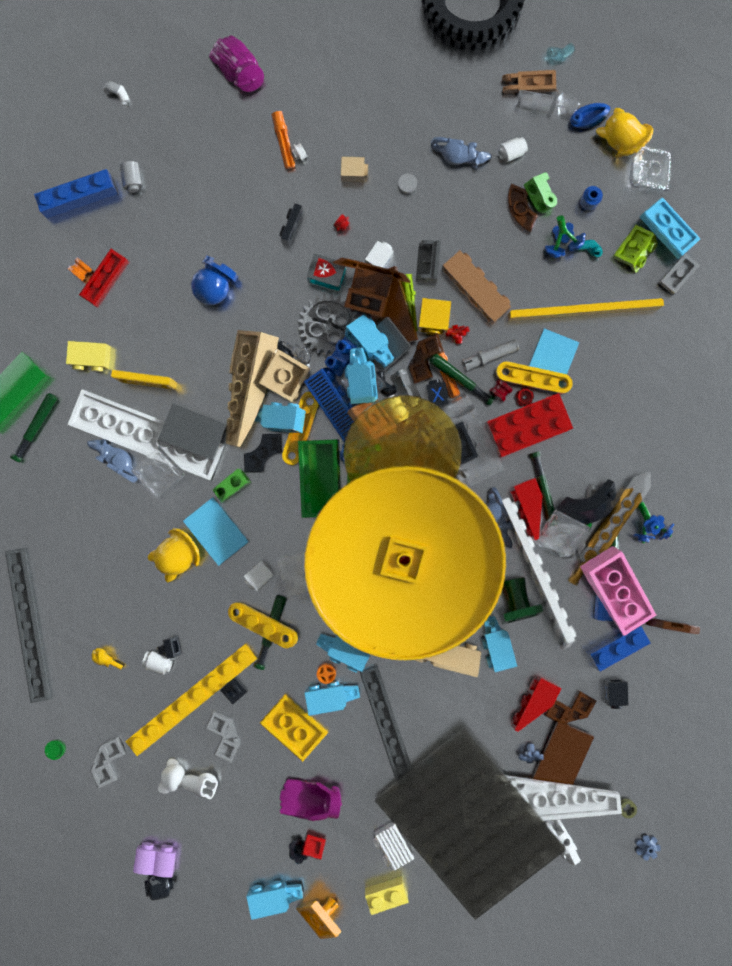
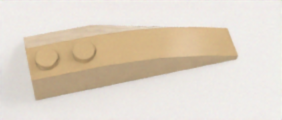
M237 330L229 372L232 374V383H229L228 390L231 391V401L228 402L227 408L230 412V418L227 419L226 444L240 447L251 429L267 390L258 381L277 349L278 337L262 332Z
M466 643V646L458 645L442 654L415 661L421 663L431 661L430 663L435 667L478 677L481 651L477 649L476 645Z

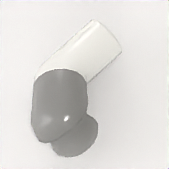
M112 81L105 83L103 90L107 95L116 94L122 105L130 102L122 85Z

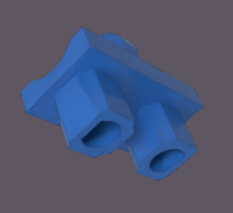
M347 337L337 342L335 345L336 350L332 356H328L325 360V365L340 377L344 373L345 368H347L346 365L350 363V349L359 348Z

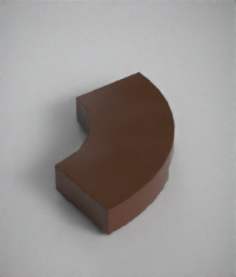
M511 183L507 195L509 213L517 226L530 234L538 215L528 205L526 189Z

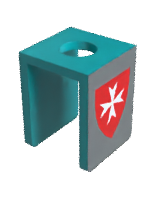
M314 253L308 270L307 281L308 283L339 292L346 268L345 266L334 264L333 261L335 259Z

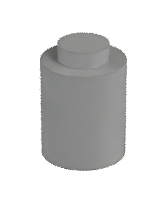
M134 161L121 163L119 168L123 189L129 193L138 192L142 187L138 163Z

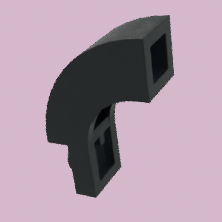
M608 479L596 494L586 499L566 497L556 508L558 522L568 525H586L607 516L612 511L611 501L617 495L615 482Z

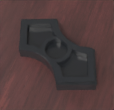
M281 433L262 434L259 446L252 452L244 453V473L264 472L267 461L275 454L282 453Z

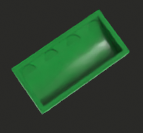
M23 351L0 374V430L50 379V376Z
M339 439L298 441L302 518L317 517L319 510H322L333 495L341 489Z

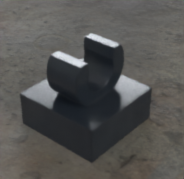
M178 636L164 639V645L157 647L158 654L166 653L167 659L182 655Z
M236 677L220 690L232 705L248 692Z

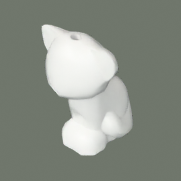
M171 758L167 761V766L161 773V783L158 791L162 794H167L178 790L182 786L185 790L193 792L199 797L211 799L216 792L218 782L216 777L210 773H203L199 777L185 775V771L179 765V762Z

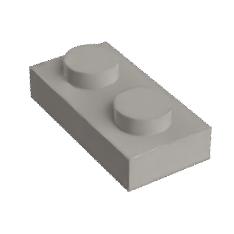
M685 253L659 284L674 295L700 265Z

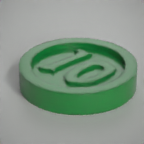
M52 740L45 746V755L51 760L61 758L65 752V747L59 740Z

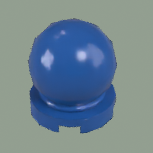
M208 255L202 261L205 268L198 270L194 274L191 281L192 294L200 303L214 305L221 303L227 297L229 291L228 282L235 283L239 276L222 263L219 266L214 263V258Z

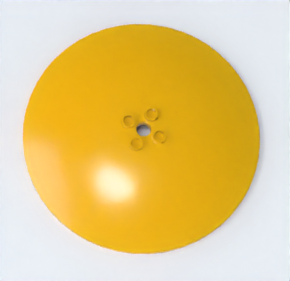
M413 466L389 467L367 473L341 488L325 504L318 514L308 537L304 564L305 578L311 600L325 624L343 641L358 650L377 657L391 660H417L442 654L455 648L471 637L485 623L496 606L503 588L506 553L503 538L494 516L481 498L468 486L445 473L433 469ZM406 555L410 558V561L407 564H401L399 558Z

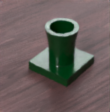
M525 577L508 580L503 583L502 592L510 612L500 617L502 625L539 616L544 612L542 604L530 606Z

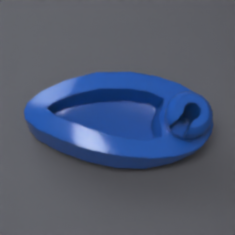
M604 103L585 105L573 113L570 122L573 126L581 129L593 127L609 115L611 108Z

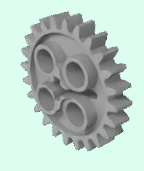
M323 294L322 300L316 296L315 303L309 300L310 307L303 306L306 313L300 312L299 314L303 318L298 320V324L303 325L298 327V331L303 332L300 335V339L306 338L304 345L311 344L309 350L311 351L316 348L317 355L320 351H323L324 357H326L327 352H330L332 356L338 341H331L329 335L336 334L339 340H342L346 337V326L356 320L354 317L357 315V312L351 313L352 309L344 307L346 300L341 303V296L334 300L333 294H331L330 299H327L326 295ZM324 309L328 312V316L321 317L318 311ZM341 316L345 318L346 323L339 324L336 318ZM328 322L331 323V327L329 329L325 328ZM319 327L321 333L313 334L311 328Z

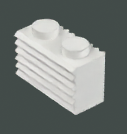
M395 820L374 832L375 838L373 842L377 849H382L385 854L382 857L387 867L391 866L395 871L414 860L413 852Z

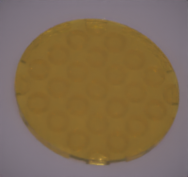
M399 395L387 397L373 403L355 419L345 440L344 462L351 482L367 473L398 466L433 469L455 478L460 468L462 447L454 423L439 406L420 397Z

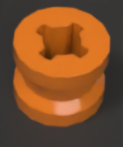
M78 257L75 259L74 265L68 267V270L81 281L85 279L87 273L92 271Z
M323 663L318 667L317 679L321 683L329 684L335 679L336 669L332 664Z

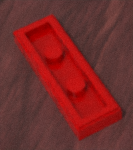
M110 249L79 293V296L96 307L128 260L113 249Z

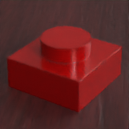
M307 834L301 855L321 860L326 839Z

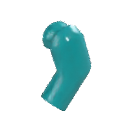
M585 240L584 245L578 249L587 250L595 258L603 254L602 247L595 240Z

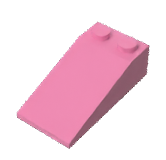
M612 546L580 566L591 587L623 636L656 616L654 609L621 550Z

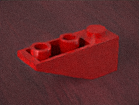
M536 478L511 487L513 491L510 494L513 501L519 505L518 514L520 519L525 520L527 536H530L532 540H538L542 493Z
M539 675L536 679L533 678L529 685L531 690L528 696L525 695L520 703L522 707L519 713H515L511 721L513 729L519 732L550 709L562 688Z

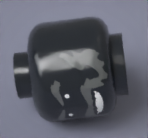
M149 875L147 880L144 881L146 897H150L152 901L168 898L170 890L174 889L172 877Z

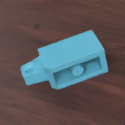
M364 314L346 326L345 336L356 346L364 348L367 361L375 359L383 367L393 362L394 357L388 349V339L384 333L379 332L372 319H368Z
M363 347L350 349V363L345 368V378L348 379L349 383L347 396L350 398L351 404L373 403L378 399L374 363L366 360Z
M271 402V405H263V408L259 409L254 422L260 423L263 428L273 432L303 433L306 411L299 408L298 404L288 403V406H282L281 403Z
M489 616L484 623V638H481L483 649H487L489 654L486 657L488 667L492 668L494 672L517 667L509 633L500 628L495 616Z
M321 633L316 645L328 652L327 655L330 656L329 659L337 664L342 662L347 665L346 668L356 673L358 670L363 671L370 657V654L354 648L337 635L332 637Z
M332 681L327 684L328 686L320 687L319 684L308 686V689L305 690L308 715L343 710L348 701L360 698L358 685H344L343 683L339 684V681Z
M274 881L268 886L255 885L251 887L246 896L251 920L286 912L290 903L303 898L301 884L287 885V882Z

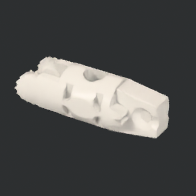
M553 820L558 829L556 831L548 822L543 824L562 858L567 859L569 864L576 865L581 860L575 851L577 848L561 820Z

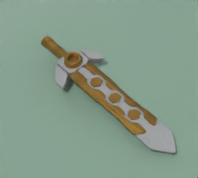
M645 472L632 479L611 513L588 543V547H586L583 538L580 537L577 542L578 555H580V559L583 561L580 566L609 549L626 521L650 490V472ZM580 566L573 577L569 579L576 586L584 574Z

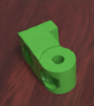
M547 172L531 178L524 184L535 208L540 213H546L557 205V198L551 192L547 183L550 179Z
M236 469L212 491L220 502L223 503L252 482L242 469Z

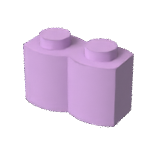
M150 842L138 845L133 873L172 877L175 869L177 849H173L171 845L156 847Z

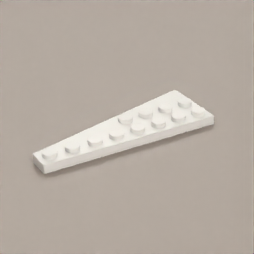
M508 497L502 500L508 514L507 520L511 522L516 531L514 535L519 546H523V558L527 563L531 564V577L542 602L546 601L545 609L550 619H554V631L558 637L562 638L563 645H561V648L565 650L574 643L576 633L572 626H568L566 622L567 614L563 607H559L557 602L559 600L558 594L555 589H551L549 585L551 582L547 571L543 572L540 566L543 564L539 554L535 555L533 540L530 536L527 537L524 531L526 530V525L523 519L519 520L516 514L519 512L515 502H511Z
M458 769L465 828L622 814L620 794L616 791Z

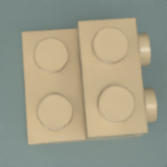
M276 349L258 383L285 400L292 402L298 398L302 383L309 378L310 374L308 372L310 368Z

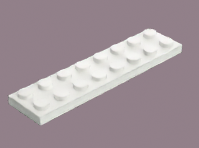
M83 389L67 424L208 480L212 479L225 446L220 443L214 459L210 460L161 441L159 436L165 421Z

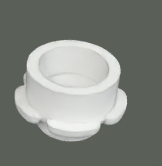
M301 143L293 144L295 148L292 149L296 160L301 159L303 161L304 158L308 157Z

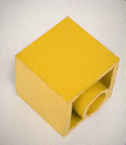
M422 298L418 332L428 335H446L445 333H447L449 326L451 301Z

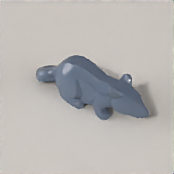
M434 137L431 140V147L435 151L441 152L445 161L452 165L468 163L472 164L473 168H476L492 158V155L488 152L476 151L477 143L475 142L464 145L463 140L445 137ZM439 142H445V143H447V144H446V145H438L437 143H439Z
M105 439L87 441L89 448L98 451L100 454L95 459L104 464L108 462L107 467L133 483L138 480V475L132 468V459L128 452L109 445L110 442Z
M492 487L488 491L487 507L497 522L504 546L511 549L513 544L507 531L508 529L513 530V526L510 521L506 522L505 518L508 517L507 511L497 488Z

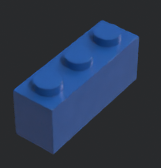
M639 626L625 636L621 632L586 651L594 668L601 672L651 644L642 626Z

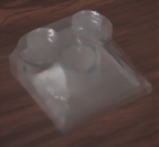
M644 146L637 153L632 154L629 175L630 184L636 189L644 187L665 192L669 191L672 153Z
M555 509L539 533V539L536 541L542 549L561 559L568 560L574 557L576 549L581 544L590 527Z

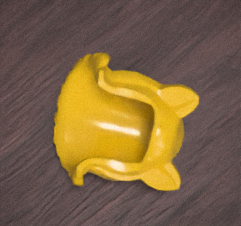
M615 108L613 114L606 121L605 127L597 128L596 133L599 137L606 139L609 146L617 151L615 157L620 158L641 150L652 138L653 127L648 124L642 125L634 115L625 112L621 108Z
M178 528L169 530L168 534H170V537L163 540L157 549L151 551L147 557L149 561L155 563V567L161 573L165 574V581L167 583L173 581L178 574L185 572L192 564L196 567L199 565V549L195 542L192 541V538Z

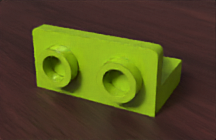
M635 225L614 254L615 259L631 266L632 271L636 273L639 268L645 265L649 254L653 253L657 248L656 235Z

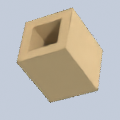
M342 157L341 182H364V176H368V164H365V157Z

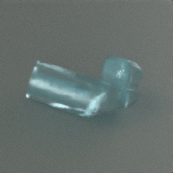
M569 43L563 49L552 46L547 49L546 54L551 60L563 62L575 51V47L572 43Z

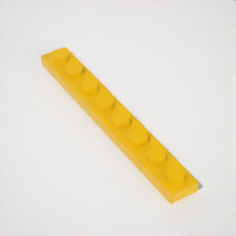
M247 643L244 644L125 742L136 756L140 755L257 660L258 657Z

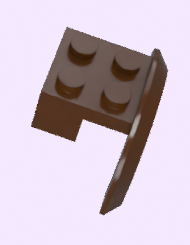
M343 257L333 261L337 265L355 268L352 285L348 290L344 306L346 308L383 317L393 279L411 283L405 273Z

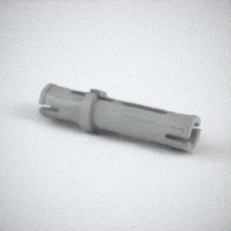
M513 339L484 352L479 351L474 356L462 359L463 366H466V371L479 365L485 366L487 362L519 351V344L516 339Z

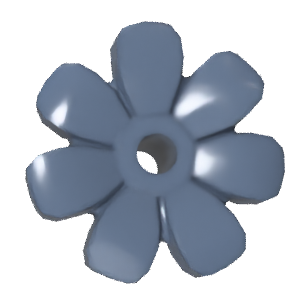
M527 744V751L524 754H519V760L527 761V763L538 762L544 759L543 754H539V751H534V744Z
M648 835L642 836L643 841L637 839L635 844L639 848L636 849V853L642 855V859L646 861L649 860V856L655 859L657 857L656 851L661 850V846L656 844L658 840L654 836L649 838Z

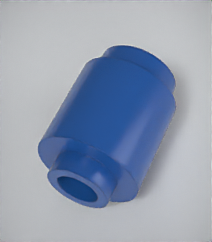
M590 186L584 191L580 198V204L585 210H593L598 206L603 197L601 189L596 186Z

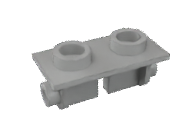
M408 368L398 370L390 376L407 410L423 403Z

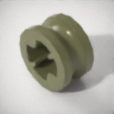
M626 798L621 800V815L629 819L636 815L637 806L632 800ZM626 804L632 807L631 810L629 809V813L623 810V807L626 808Z

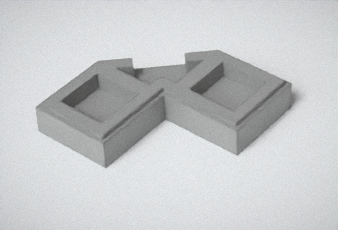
M213 711L205 729L222 737L214 755L232 763L240 746L232 719L217 711Z
M119 736L99 745L96 758L90 770L98 789L117 780L110 762L126 754Z

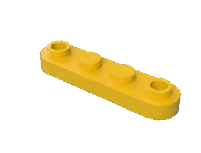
M502 362L496 369L498 379L504 382L554 393H567L573 385L571 377L567 374L517 363ZM507 369L509 374L503 375L502 370ZM559 381L564 382L565 386L563 388L559 386Z
M310 391L305 392L299 402V408L306 411L303 433H289L282 453V458L288 465L299 463L298 441L308 440L319 407L318 402ZM313 399L314 403L312 405H308L307 400ZM291 452L296 454L294 459L289 458Z
M233 603L228 609V616L232 621L283 648H291L298 641V635L295 630L244 603ZM236 609L239 610L238 616L235 614ZM285 635L289 637L288 642L284 640Z

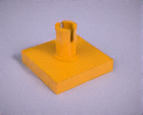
M329 898L322 907L315 900L301 903L296 908L320 939L336 938L341 933V930L329 917L338 908V904L334 905L336 901L332 898Z

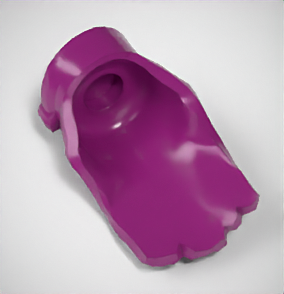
M232 35L223 39H217L214 48L209 53V58L218 65L226 80L234 83L236 87L246 92L258 89L264 81V73L258 66L256 58L245 44Z
M292 779L285 781L284 789L281 790L279 798L281 801V814L309 821L327 818L338 819L342 806L340 789L338 787L332 786L329 789L319 782H305Z

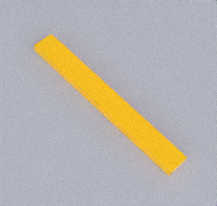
M659 298L511 310L508 314V321L658 310L664 306V300Z

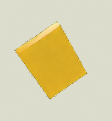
M112 370L111 377L120 383L171 390L177 388V382L170 377Z
M286 693L260 722L267 731L302 762L328 734V731L312 716H309Z

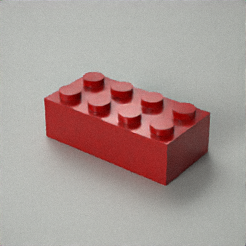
M559 393L485 423L498 458L574 429Z

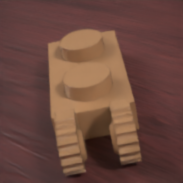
M556 70L523 71L502 76V81L504 82L517 81V85L503 87V93L505 94L517 92H556Z

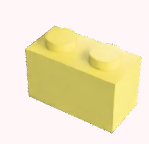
M68 341L66 364L71 366L73 370L84 371V368H91V371L103 372V369H109L111 347L104 343Z
M402 876L365 888V897L371 915L409 903Z

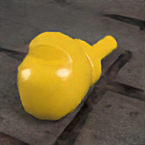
M101 648L94 649L91 654L92 661L95 664L106 667L112 665L120 670L123 665L113 661V657L109 656Z

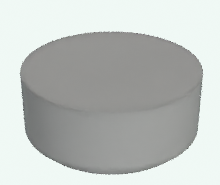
M408 173L403 174L398 181L399 190L404 194L413 193L417 188L416 177Z

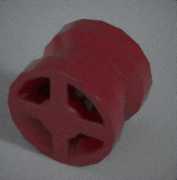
M498 379L495 382L496 385L490 388L489 393L503 403L506 400L507 394H510L513 389L507 383Z

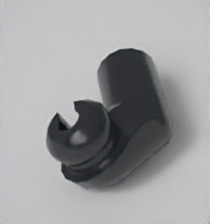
M375 372L377 390L385 396L394 395L396 387L385 381V372Z

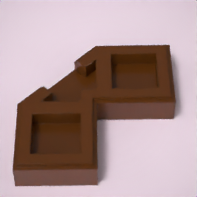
M438 334L420 340L416 346L415 354L408 365L414 384L433 378L427 359L431 358L434 354L444 353Z
M656 618L650 619L645 624L691 634L700 633L699 626Z
M578 691L570 707L556 700L554 705L544 712V716L555 722L559 720L566 724L575 720L588 718L596 700Z

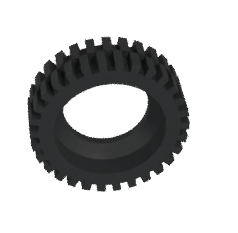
M422 0L423 13H426L425 19L427 23L431 22L430 28L433 32L438 28L437 36L440 39L445 35V43L449 45L453 40L455 41L456 48H460L462 43L465 44V50H470L471 45H475V50H480L482 43H484L485 48L491 47L492 40L496 45L500 42L501 36L505 39L509 31L512 32L520 18L525 0H500V6L496 14L492 18L483 21H468L457 17L447 9L445 0Z

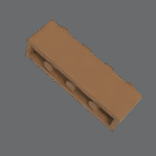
M459 250L443 265L442 271L489 323L493 325L510 310V300L505 295H500L497 291V286L484 277L485 274L481 268L475 267L471 263L472 259L467 253L463 254Z

